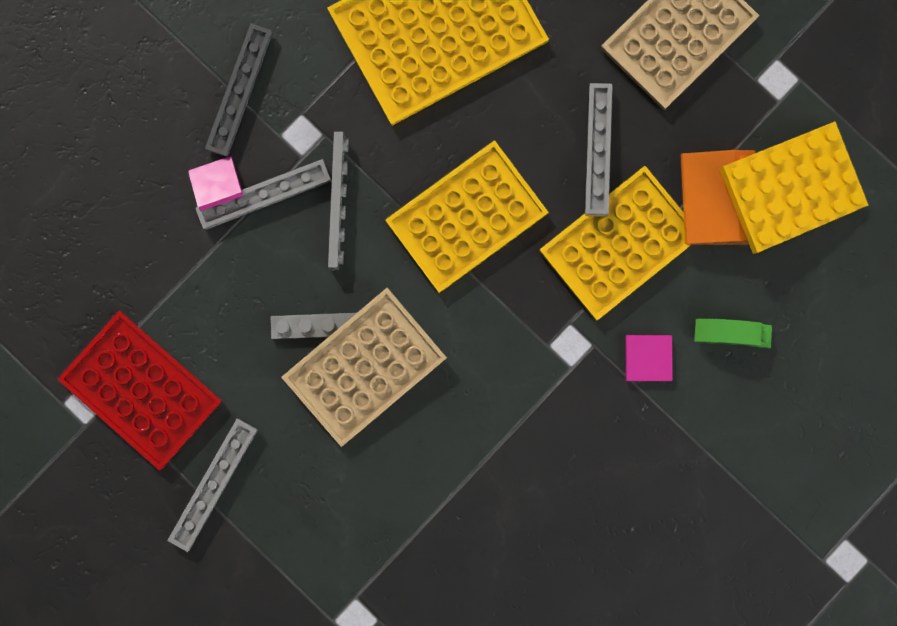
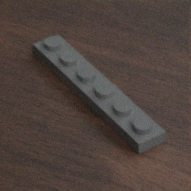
M250 23L207 141L206 151L228 157L271 40L272 30Z

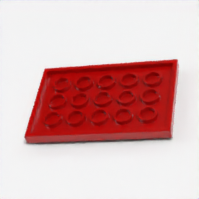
M118 311L57 379L159 471L167 465L222 402L216 394L122 311Z

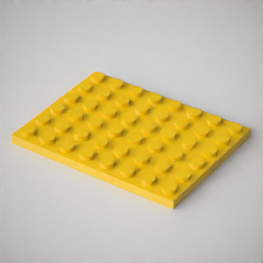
M341 0L327 7L329 14L391 126L549 42L548 36L527 0Z

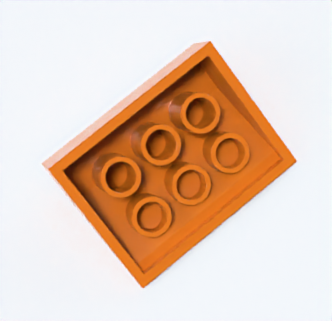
M726 150L681 154L685 245L749 244L719 168L753 155L755 150Z

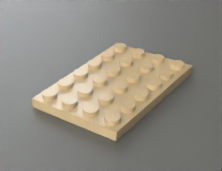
M648 0L601 46V49L650 98L665 110L759 15L744 0Z
M387 287L281 378L342 447L447 357Z

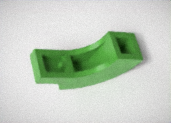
M696 319L694 342L771 348L772 325L741 320Z

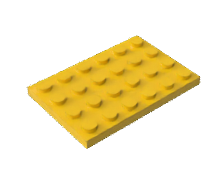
M836 122L719 168L753 254L868 206Z
M494 140L385 221L437 292L441 293L549 212Z
M644 166L609 194L608 216L582 215L542 247L539 252L595 321H597L691 245H685L684 212L647 167Z

